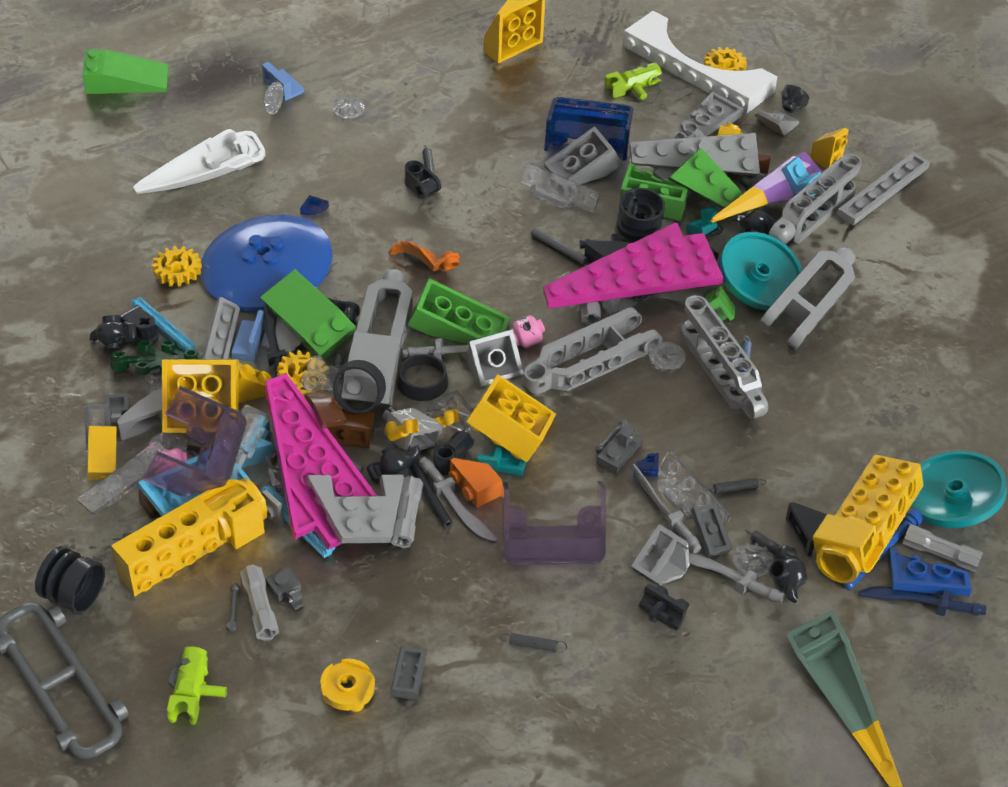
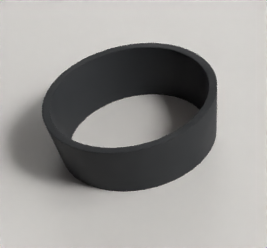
M417 354L408 357L399 368L398 389L404 396L416 401H429L440 397L448 387V377L444 363L439 358L428 354ZM428 365L440 370L443 376L437 383L421 387L408 383L402 374L411 367Z
M352 360L345 363L338 370L333 382L334 398L343 409L352 413H364L376 407L383 400L386 392V382L382 372L374 364L364 360ZM351 369H359L368 373L377 385V398L373 405L368 408H356L347 404L338 392V377L343 372Z

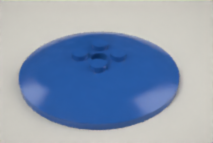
M275 214L251 218L230 227L209 245L201 260V279L208 294L216 301L222 297L237 304L240 310L264 311L265 303L260 297L294 269L317 288L327 276L332 264L331 244L326 233L318 225L301 217Z

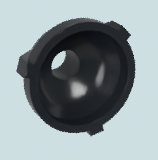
M790 84L785 85L781 92L782 108L790 113L807 106L810 99L804 90Z

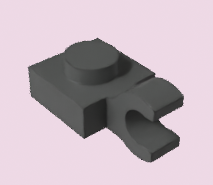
M129 393L105 395V418H111L112 425L117 427L116 433H119L117 421L130 409Z
M288 567L265 578L267 587L278 601L286 598L293 610L304 606L300 600L303 598L300 592L301 583Z

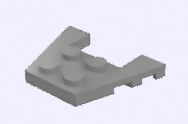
M308 475L307 485L313 489L317 503L326 512V519L340 544L390 543L404 480L403 475H381L382 496L350 497L334 496L331 475Z

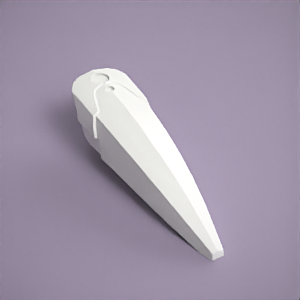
M227 129L168 162L140 180L133 187L137 194L200 183L235 170H242L262 161L265 157V149L254 132L243 131L237 133L232 129Z

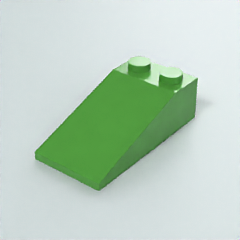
M106 49L85 50L82 73L85 93L167 92L169 66L166 63Z
M296 269L260 297L313 356H319L318 362L326 361L350 341L354 336V332H356V326L346 315Z
M429 278L419 295L408 326L430 336L468 344V341L506 331L510 317Z

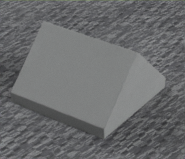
M513 329L468 341V366L480 387L491 384L497 374L504 379L524 374Z

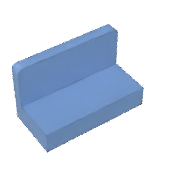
M270 62L262 64L263 81L283 100L286 101L304 93V88L284 69L278 71Z
M258 310L255 321L242 320L233 346L232 359L255 362L265 331L263 310Z

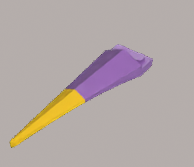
M805 151L795 157L792 156L711 219V222H716L768 204L792 199L795 193L781 168L794 158H800L809 175L823 172Z

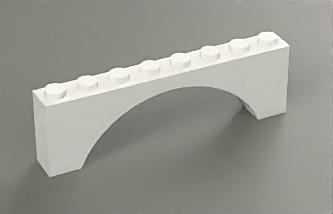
M655 11L650 12L624 30L623 47L652 63L656 62L661 68L709 94L711 92L719 94L744 108L745 114L775 93L777 76L762 68L748 71L722 70L700 64L682 54L668 37V18Z

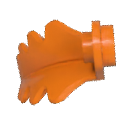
M401 240L400 243H395V246H392L388 252L390 256L397 253H409L417 256L432 271H449L460 264L458 253L446 252L438 260L433 252L411 241L407 243Z

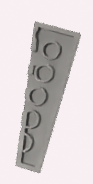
M711 92L700 104V108L697 111L694 110L688 121H684L681 124V128L674 132L669 139L688 138L689 136L686 135L685 130L693 133L697 129L705 136H716L720 125L726 126L727 123L732 124L743 116L744 108L715 92Z
M756 133L630 142L629 144L631 163L639 166L678 169L697 150L702 148L723 172L752 176L760 173Z

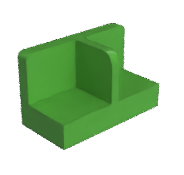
M721 285L703 296L722 321L726 318L730 321L734 319L735 305Z

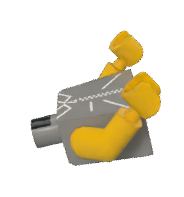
M389 407L383 414V418L387 421L384 434L397 447L407 451L416 445H419L420 450L437 446L442 428L459 421L458 410L444 411V417L439 416L432 419L414 408L397 411L393 407Z

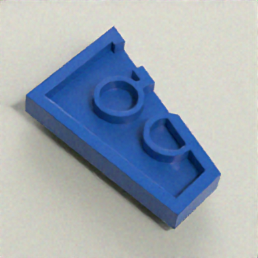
M889 548L888 560L892 590L943 594L945 590L952 592L954 596L970 597L972 589L968 571L939 562L934 565L920 561V556L912 554L910 558L898 554L897 549Z

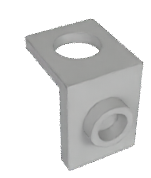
M264 490L262 496L266 501L267 518L281 527L287 523L283 519L282 504L267 490Z

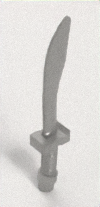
M443 338L435 339V346L407 347V349H402L403 359L417 354L434 355L442 361V355L468 353V345L443 346Z
M426 457L421 458L418 464L434 480L433 490L436 495L444 494L457 515L473 533L486 540L497 541L496 536L484 523L460 503L453 492L455 491V481L453 478L444 479L431 460H428Z
M632 464L641 486L668 518V530L674 534L679 533L688 542V547L693 553L699 552L702 547L698 539L683 524L684 514L680 510L671 513L661 502L635 464Z
M689 551L690 565L718 572L737 582L736 592L743 595L749 589L765 596L770 601L782 603L785 593L756 582L757 573L749 570L743 576L712 559Z

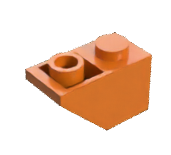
M457 458L450 460L449 477L453 478L455 485L457 484L461 488L466 500L471 501L476 508L502 495V479L489 464Z

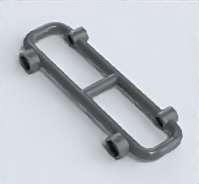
M37 603L20 605L0 617V653L3 655L8 652L59 732L55 739L61 750L65 751L69 748L76 757L90 759L112 748L122 737L123 728L120 722L129 717L125 705L119 697L107 703L58 629V627L67 622L57 604L47 609V611ZM29 613L37 615L69 664L68 667L41 682L17 647L13 637L7 631L8 624ZM74 675L77 676L111 728V734L107 738L88 748L82 747L79 744L75 734L68 727L46 692Z

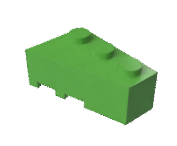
M702 148L697 150L667 178L687 187L688 191L722 210L743 195L742 191Z
M629 163L621 187L620 198L630 189L648 188L657 192L665 202L663 217L681 221L685 210L688 188L667 178L663 180L653 176V172L648 170L643 172L636 169L635 164Z

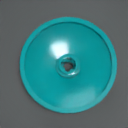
M745 232L734 236L725 245L719 257V269L723 275V282L730 292L743 303L764 311H768L803 271L798 258L789 247L780 240L759 232Z
M950 451L934 455L920 463L923 488L911 507L920 510L924 522L934 526L962 528L978 524L993 516L1004 504L1007 497L1005 473L997 462L980 453Z

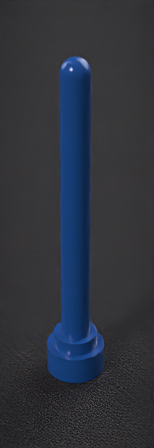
M915 507L909 508L878 561L907 532L910 524L919 526L924 521L920 510ZM860 572L853 582L844 583V587L852 589L866 573Z

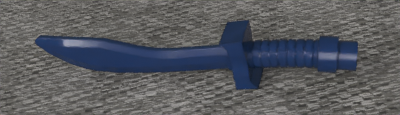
M885 586L870 587L858 592V595L863 597L886 600H913L938 606L936 615L945 616L946 609L971 613L975 616L986 615V605L951 600L952 592L945 590L943 597L911 591L892 590V587Z

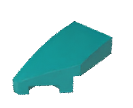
M711 206L701 210V219L686 224L687 233H704L706 235L716 229L717 221L711 222V219L716 215V207Z
M502 446L494 447L495 451L485 456L481 454L477 458L478 462L489 464L495 471L523 476L526 466L525 461L515 458L509 450H502Z

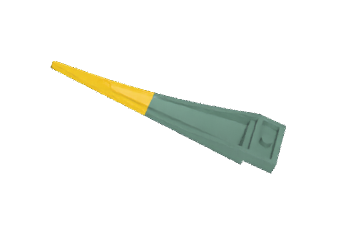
M833 609L787 633L786 636L797 657L889 787H902L850 641Z

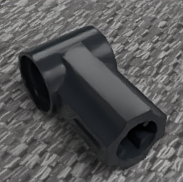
M465 430L457 431L446 443L438 444L435 447L433 463L441 475H449L451 459H461L474 446V440L471 438L470 433Z

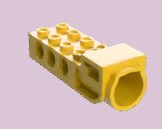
M874 454L836 515L827 514L813 535L816 563L825 576L839 583H851L860 572L869 573L873 569L905 517L906 512L923 488L921 464Z
M245 477L241 480L231 479L217 484L111 545L119 579L136 596L141 592L149 590L163 579L171 577L185 566L193 564L207 553L215 551L224 543H230L235 549L242 547L265 532L263 520L267 518V507L264 497L255 484Z

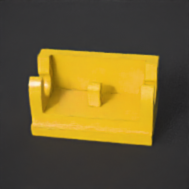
M89 426L87 481L112 480L113 475H116L117 427Z

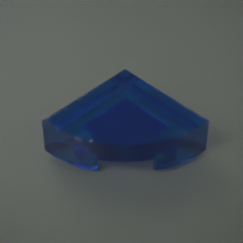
M309 195L300 207V214H319L329 207V201Z
M650 453L647 457L636 462L635 465L644 476L658 477L659 453Z

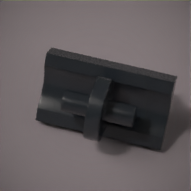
M649 583L645 586L644 595L638 607L650 614L649 620L655 623L659 619L673 629L678 630L681 628L689 603L682 598L675 600L669 596L668 590L663 586L654 587Z

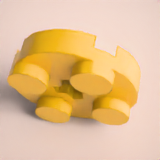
M343 659L341 663L334 666L332 663L324 670L320 680L323 701L339 710H351L353 712L362 710L364 705L371 700L375 691L374 675L370 672V668L364 662L356 659ZM348 681H352L353 687L344 688L341 685L342 683L346 684Z

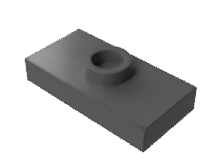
M400 646L390 690L391 696L413 700L418 699L427 650Z

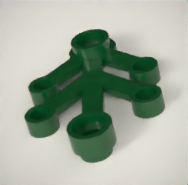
M141 340L137 342V351L149 356H127L124 351H116L110 357V366L112 370L124 371L130 367V363H136L135 371L138 375H147L150 371L160 368V373L162 374V360L202 359V354L196 350L183 351L175 347L173 340L161 341V351L152 348L151 341Z

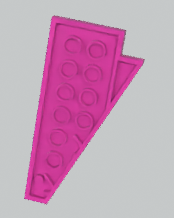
M673 223L544 286L543 294L549 309L717 285L723 283V275L705 234L683 236L678 223Z
M286 373L267 380L265 383V393L292 536L294 539H297L315 531L329 550L340 545V542L326 519V512L317 503L313 489L307 485L308 475H331L335 497L377 495L327 428L321 429L313 408Z

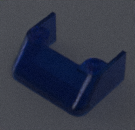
M566 97L553 98L546 122L544 151L549 150L550 143L561 146L568 141V138L578 139L595 126L616 153H623L622 160H627L634 108L630 105Z

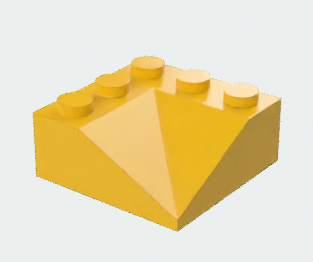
M507 0L484 35L483 52L497 63H500L542 43L545 0Z
M239 359L162 360V433L239 432Z
M497 374L466 422L475 431L482 432L491 438L494 444L503 446L515 458L522 459L527 463L543 441L556 413Z

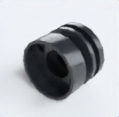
M634 188L625 192L620 198L616 231L619 237L625 242H636L661 230L665 210L663 198L657 192L648 188Z
M56 547L41 563L35 580V592L38 596L48 599L50 602L59 603L61 607L81 614L87 611L99 596L104 584L105 567L102 563L89 557H81L80 553L72 551L67 547Z

